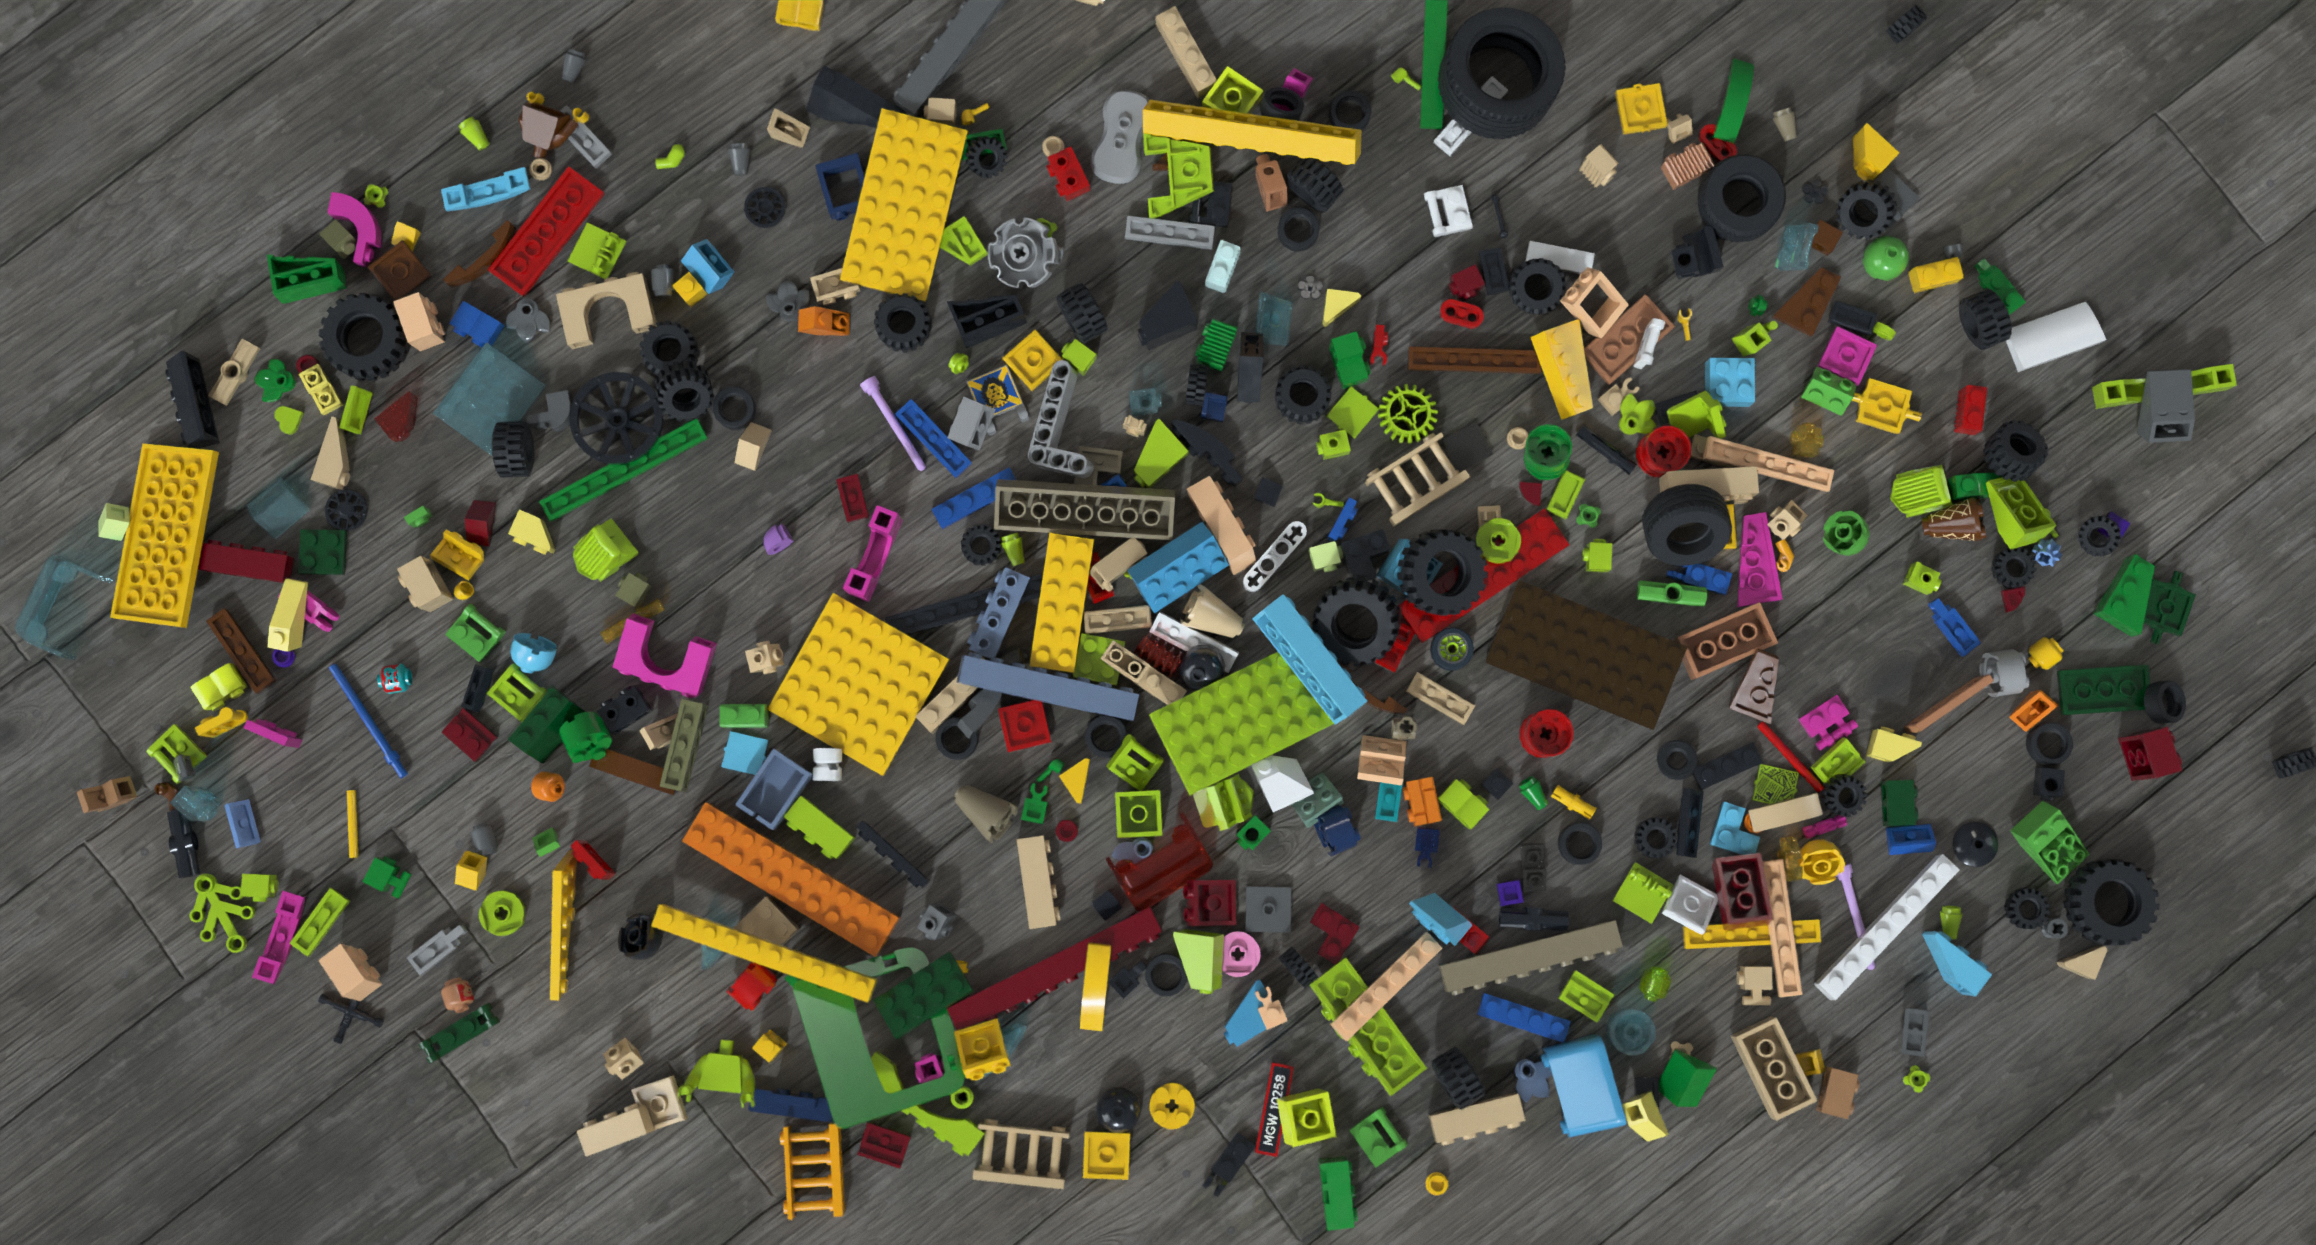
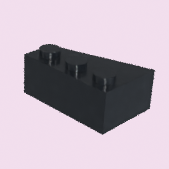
M1017 295L988 297V299L983 300L967 299L968 301L962 302L947 301L966 349L1027 324Z

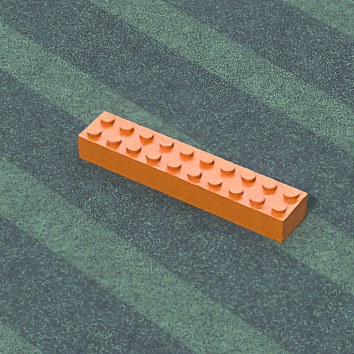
M705 802L682 842L874 957L879 955L901 918L711 803Z

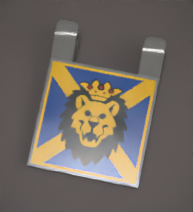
M1007 365L966 381L974 401L996 409L993 418L1016 408L1021 422L1029 420L1028 413ZM992 420L987 431L989 436L997 432Z

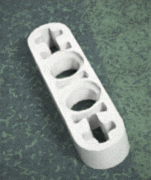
M1295 521L1289 524L1247 572L1243 579V585L1249 592L1260 590L1303 541L1307 533L1306 526L1303 523ZM1300 527L1302 536L1296 535L1292 539L1295 545L1292 546L1291 542L1283 538V536L1287 535L1289 538L1293 532L1291 528ZM1281 542L1286 543L1289 548L1288 552L1283 555L1276 551V545ZM1263 560H1272L1274 568L1271 571L1263 570L1261 567ZM1258 568L1260 573L1267 577L1263 579L1260 576L1257 580L1259 585L1257 587L1255 585L1250 587L1248 586V577L1254 578L1258 573L1254 570Z

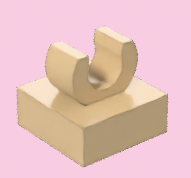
M1677 114V119L1670 121L1669 118L1667 119L1669 139L1673 144L1693 135L1692 120L1688 114L1684 116Z
M1500 505L1477 507L1478 528L1491 519L1501 518Z

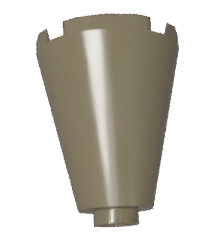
M970 785L961 786L954 795L956 797L955 803L990 843H993V839L999 840L1013 823L1009 819L1012 814L1016 816L1018 812V807L1013 803Z

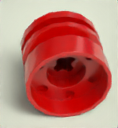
M1662 426L1653 430L1639 441L1636 448L1638 466L1644 473L1652 477H1661L1668 471L1680 470L1688 463L1691 456V443L1688 436L1681 429L1674 426ZM1657 451L1663 452L1664 456L1658 455Z
M1546 709L1530 714L1523 720L1519 729V739L1522 747L1528 754L1537 758L1554 757L1564 753L1570 747L1574 729L1571 721L1565 714L1557 710ZM1546 730L1548 734L1545 735V738H1541L1542 731Z

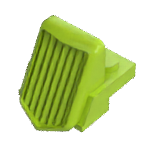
M1942 465L1915 469L1896 475L1897 478L1893 482L1890 500L1902 513L1906 514L1907 518L1936 512L1952 505Z
M612 518L601 525L597 524L573 547V558L577 571L592 580L598 579L600 582L617 572L620 566L638 555V551Z
M1239 774L1224 778L1193 794L1202 824L1206 828L1218 825L1220 831L1252 817L1254 791L1240 778Z

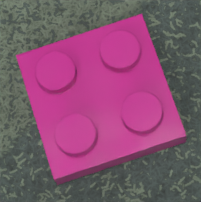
M1837 326L1817 367L1829 370L1841 378L1849 379L1858 386L1877 345Z
M265 719L247 720L244 729L284 746L299 748L302 743V739L296 737V732L286 728H276L277 724Z

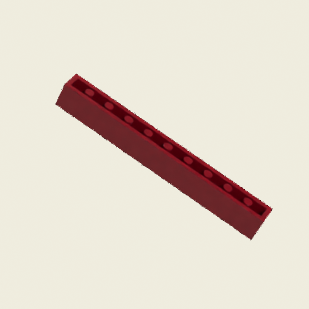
M1149 907L948 1007L947 1010L957 1030L974 1026L982 1021L987 1022L997 1019L996 1014L1002 1011L1008 1014L1018 1009L1016 1004L1024 1000L1028 1004L1038 999V993L1045 990L1046 994L1058 989L1057 984L1064 980L1068 984L1078 979L1077 974L1086 970L1089 943L1111 945L1110 962L1119 958L1118 953L1124 950L1130 953L1140 948L1138 943L1144 940L1150 943L1160 938L1158 933L1162 932Z

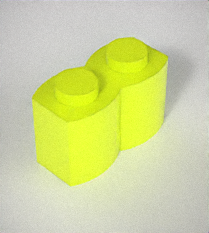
M227 663L209 676L196 682L191 686V689L204 710L216 711L225 706L224 702L230 697L235 699L244 693L243 690L248 686L236 666L232 663Z

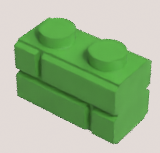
M720 704V727L768 728V705Z

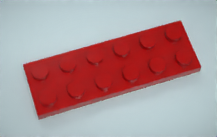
M568 166L488 268V271L525 297L605 193Z

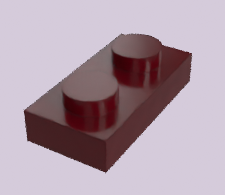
M854 474L836 479L847 523L869 518L859 475Z

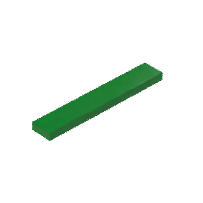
M1425 0L1420 129H1442L1443 103L1441 101L1442 97L1439 94L1440 90L1438 89V72L1446 48L1447 0Z

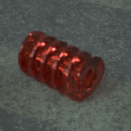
M1149 632L1143 637L1133 654L1140 651V659L1147 656L1146 663L1150 664L1152 661H1155V669L1162 665L1161 672L1164 674L1170 670L1169 678H1171L1182 661V652L1180 651L1174 655L1175 647L1172 646L1166 650L1167 642L1158 645L1159 637L1152 641V633Z

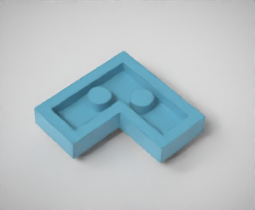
M1722 802L1709 843L1710 845L1739 855L1755 854L1760 837L1739 830L1745 808Z

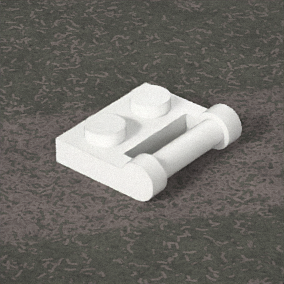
M1462 185L1424 193L1434 225V237L1472 229ZM1442 198L1448 226L1442 225L1436 199Z
M1653 318L1647 324L1633 367L1642 369L1646 364L1652 365L1654 359L1652 357L1653 351L1659 338L1660 330L1664 328L1665 321Z

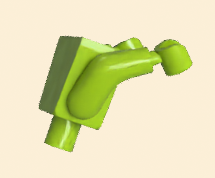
M721 1039L719 1052H709L698 1060L684 1085L679 1087L677 1098L680 1099L681 1095H687L686 1101L690 1102L692 1092L698 1087V1089L743 1093L740 1096L742 1108H744L746 1102H751V1106L754 1107L755 1077L748 1060L743 1058V1055L733 1054L734 1041Z

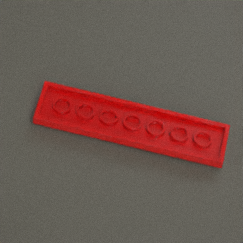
M1545 508L1516 527L1521 535V545L1518 553L1511 561L1504 563L1487 561L1484 571L1488 572V578L1483 580V584H1486L1485 590L1479 591V600L1471 602L1472 607L1468 610H1461V613L1456 615L1449 614L1448 616L1419 610L1414 607V603H1409L1408 600L1398 605L1401 614L1415 631L1421 643L1569 546V543ZM1499 538L1494 543L1496 546H1500L1505 541ZM1458 566L1431 583L1430 587L1437 593L1449 591L1457 580Z

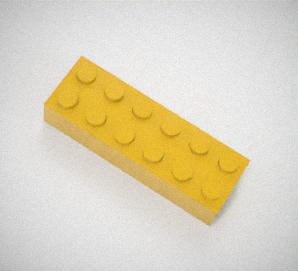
M1049 533L1029 666L1074 673L1094 539Z

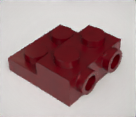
M1187 880V885L1183 888V896L1187 899V908L1184 909L1183 917L1185 921H1188V926L1236 925L1235 880Z

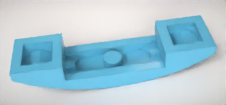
M523 167L504 172L503 176L466 186L459 184L441 189L445 210L455 211L509 199L530 190L526 168Z

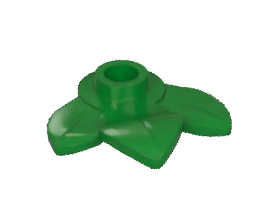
M270 359L269 369L260 370L254 377L255 383L264 389L262 401L264 402L279 400L283 393L291 391L296 385L295 377L286 370L285 364L281 360Z

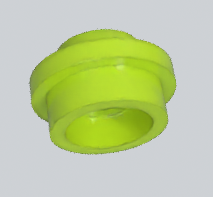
M960 353L953 355L949 362V368H951L954 374L963 373L969 365L968 356Z

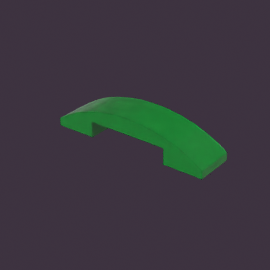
M1735 58L1732 59L1727 78L1729 82L1721 114L1717 118L1713 134L1714 138L1734 144L1748 104L1753 82L1754 64Z

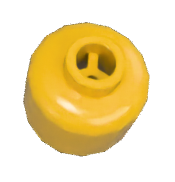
M2043 637L2029 647L2031 656L2028 659L2036 669L2041 667L2044 670H2049L2062 660L2061 653L2063 649L2053 638Z

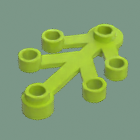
M212 874L199 875L194 883L198 896L189 917L192 922H202L206 917L203 908L208 898L211 907L205 927L200 933L201 940L211 942L216 938L214 928L218 918L229 937L226 941L227 949L233 953L244 951L247 947V940L243 935L237 933L227 912L240 915L243 919H252L256 914L254 907H242L220 901L216 892L230 895L233 900L242 899L241 887L219 884ZM205 881H209L210 887L208 889L204 887ZM236 889H239L240 891L239 897H235L234 891ZM247 908L251 911L249 917L245 916V910ZM197 911L201 915L198 920L194 917ZM207 931L211 933L210 939L205 937ZM238 939L242 943L239 948L235 945V942Z

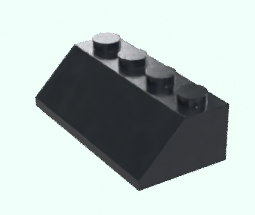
M180 351L166 361L168 369L165 370V373L173 389L170 391V394L178 410L175 414L183 431L181 432V440L186 447L194 449L219 444L220 441L200 359L185 351Z

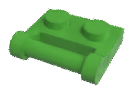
M469 604L445 635L478 662L482 663L505 635L506 631L501 627L497 628L476 611L477 608L474 605ZM472 618L491 633L492 637L488 640L468 624L467 621Z
M1383 1106L1349 1129L1375 1167L1381 1165L1409 1144L1405 1138L1402 1139L1385 1115L1386 1111ZM1376 1119L1379 1120L1395 1143L1392 1147L1389 1148L1372 1124Z

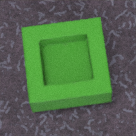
M421 506L405 516L404 519L408 525L419 528L429 522L428 519L433 517V514L429 508Z
M553 827L533 837L535 850L540 857L560 847L557 833Z

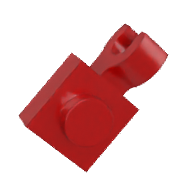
M1376 325L1374 328L1372 355L1370 357V364L1372 365L1375 361L1374 358L1377 356L1382 358V366H1385L1387 362V355L1382 351L1383 345L1387 346L1388 332H1384L1385 325Z

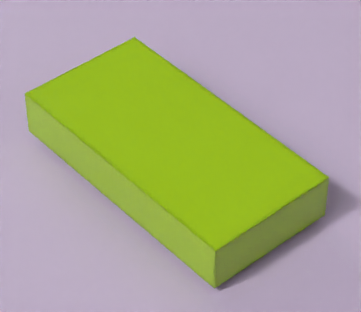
M357 386L350 387L339 428L361 435L373 392Z
M1566 470L1561 476L1546 511L1566 520L1585 479Z

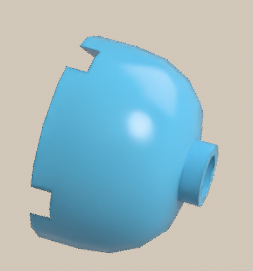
M518 633L514 635L510 653L515 664L521 667V671L534 673V671L547 669L551 665L557 651L556 644L541 636H538L537 640L530 638L531 634Z

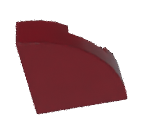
M1519 482V490L1523 497L1530 504L1540 506L1542 483Z
M2025 586L2001 591L2005 613L2015 610L2020 605L2025 596Z

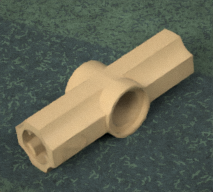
M241 339L229 361L222 365L221 375L208 396L227 406L238 386L247 379L248 369L260 348ZM238 368V373L231 377L232 370Z

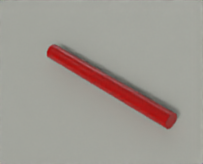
M1761 721L1757 728L1817 793L1823 790L1824 786L1772 729L1765 722Z

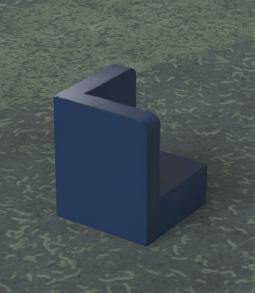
M1206 392L1201 419L1223 422L1227 396Z

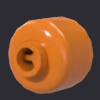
M539 772L532 780L531 790L537 799L554 802L559 800L564 794L565 782L562 776L557 773Z

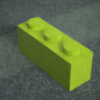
M800 796L784 816L788 820L786 824L796 832L798 829L805 834L803 838L813 846L816 843L823 848L821 852L829 859L833 857L839 859L855 839L852 834L804 796Z

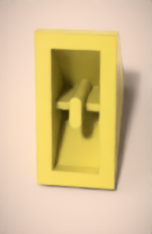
M1327 289L1322 322L1324 327L1358 303L1361 295L1357 292Z

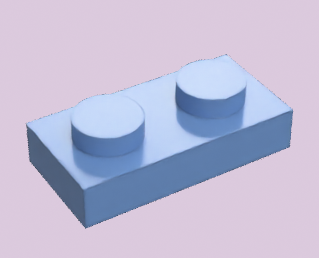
M249 799L224 805L236 848L260 843Z

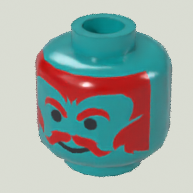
M402 663L386 665L382 667L381 674L377 675L378 686L380 688L383 687L387 694L405 692L413 683L412 672L410 668H406Z

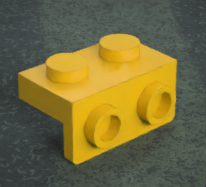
M446 529L443 532L442 541L431 553V559L469 581L484 562V552L479 545L469 543L459 533L450 532Z

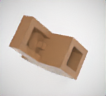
M130 776L112 779L101 786L81 789L77 792L84 813L112 809L137 797Z

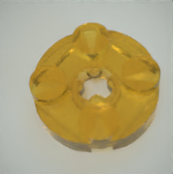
M1794 836L1780 838L1781 850L1777 852L1778 859H1783L1786 882L1799 881L1803 876V866H1799V859H1802L1801 850L1796 837L1793 838Z

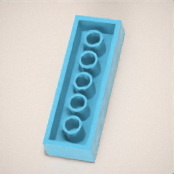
M1284 594L1252 618L1334 724L1344 720L1367 702L1363 690L1355 686L1350 680L1349 672L1340 667L1334 653L1325 648L1320 635L1311 630L1308 620L1297 612L1294 602L1289 597H1286Z

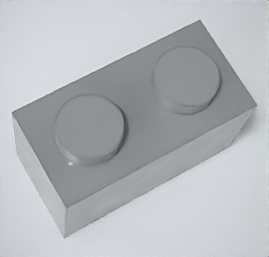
M963 397L955 420L950 427L948 438L980 451L996 409Z

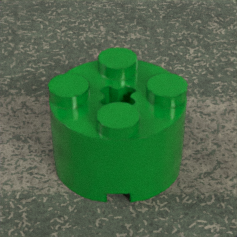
M596 712L577 714L574 716L575 720L570 723L567 720L559 730L560 737L569 757L574 763L591 759L600 760L605 757V751L610 747L612 738L604 721Z

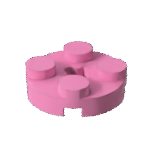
M1238 931L1228 933L1224 936L1222 971L1233 977H1243L1251 973L1260 961L1259 945L1247 933ZM1235 948H1240V951L1244 952V956L1240 957V961H1236L1235 957L1231 956V952H1235Z

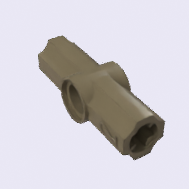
M1411 717L1393 718L1391 726L1392 738L1396 740H1415L1417 730L1416 719Z

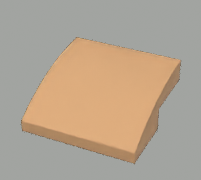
M1362 735L1357 779L1402 785L1407 741Z

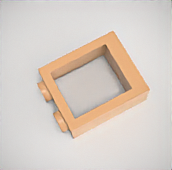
M1589 267L1580 274L1576 282L1560 300L1576 320H1580V325L1588 334L1599 338L1606 334L1629 305L1601 271ZM1598 284L1609 298L1591 318L1580 306V303L1593 287Z

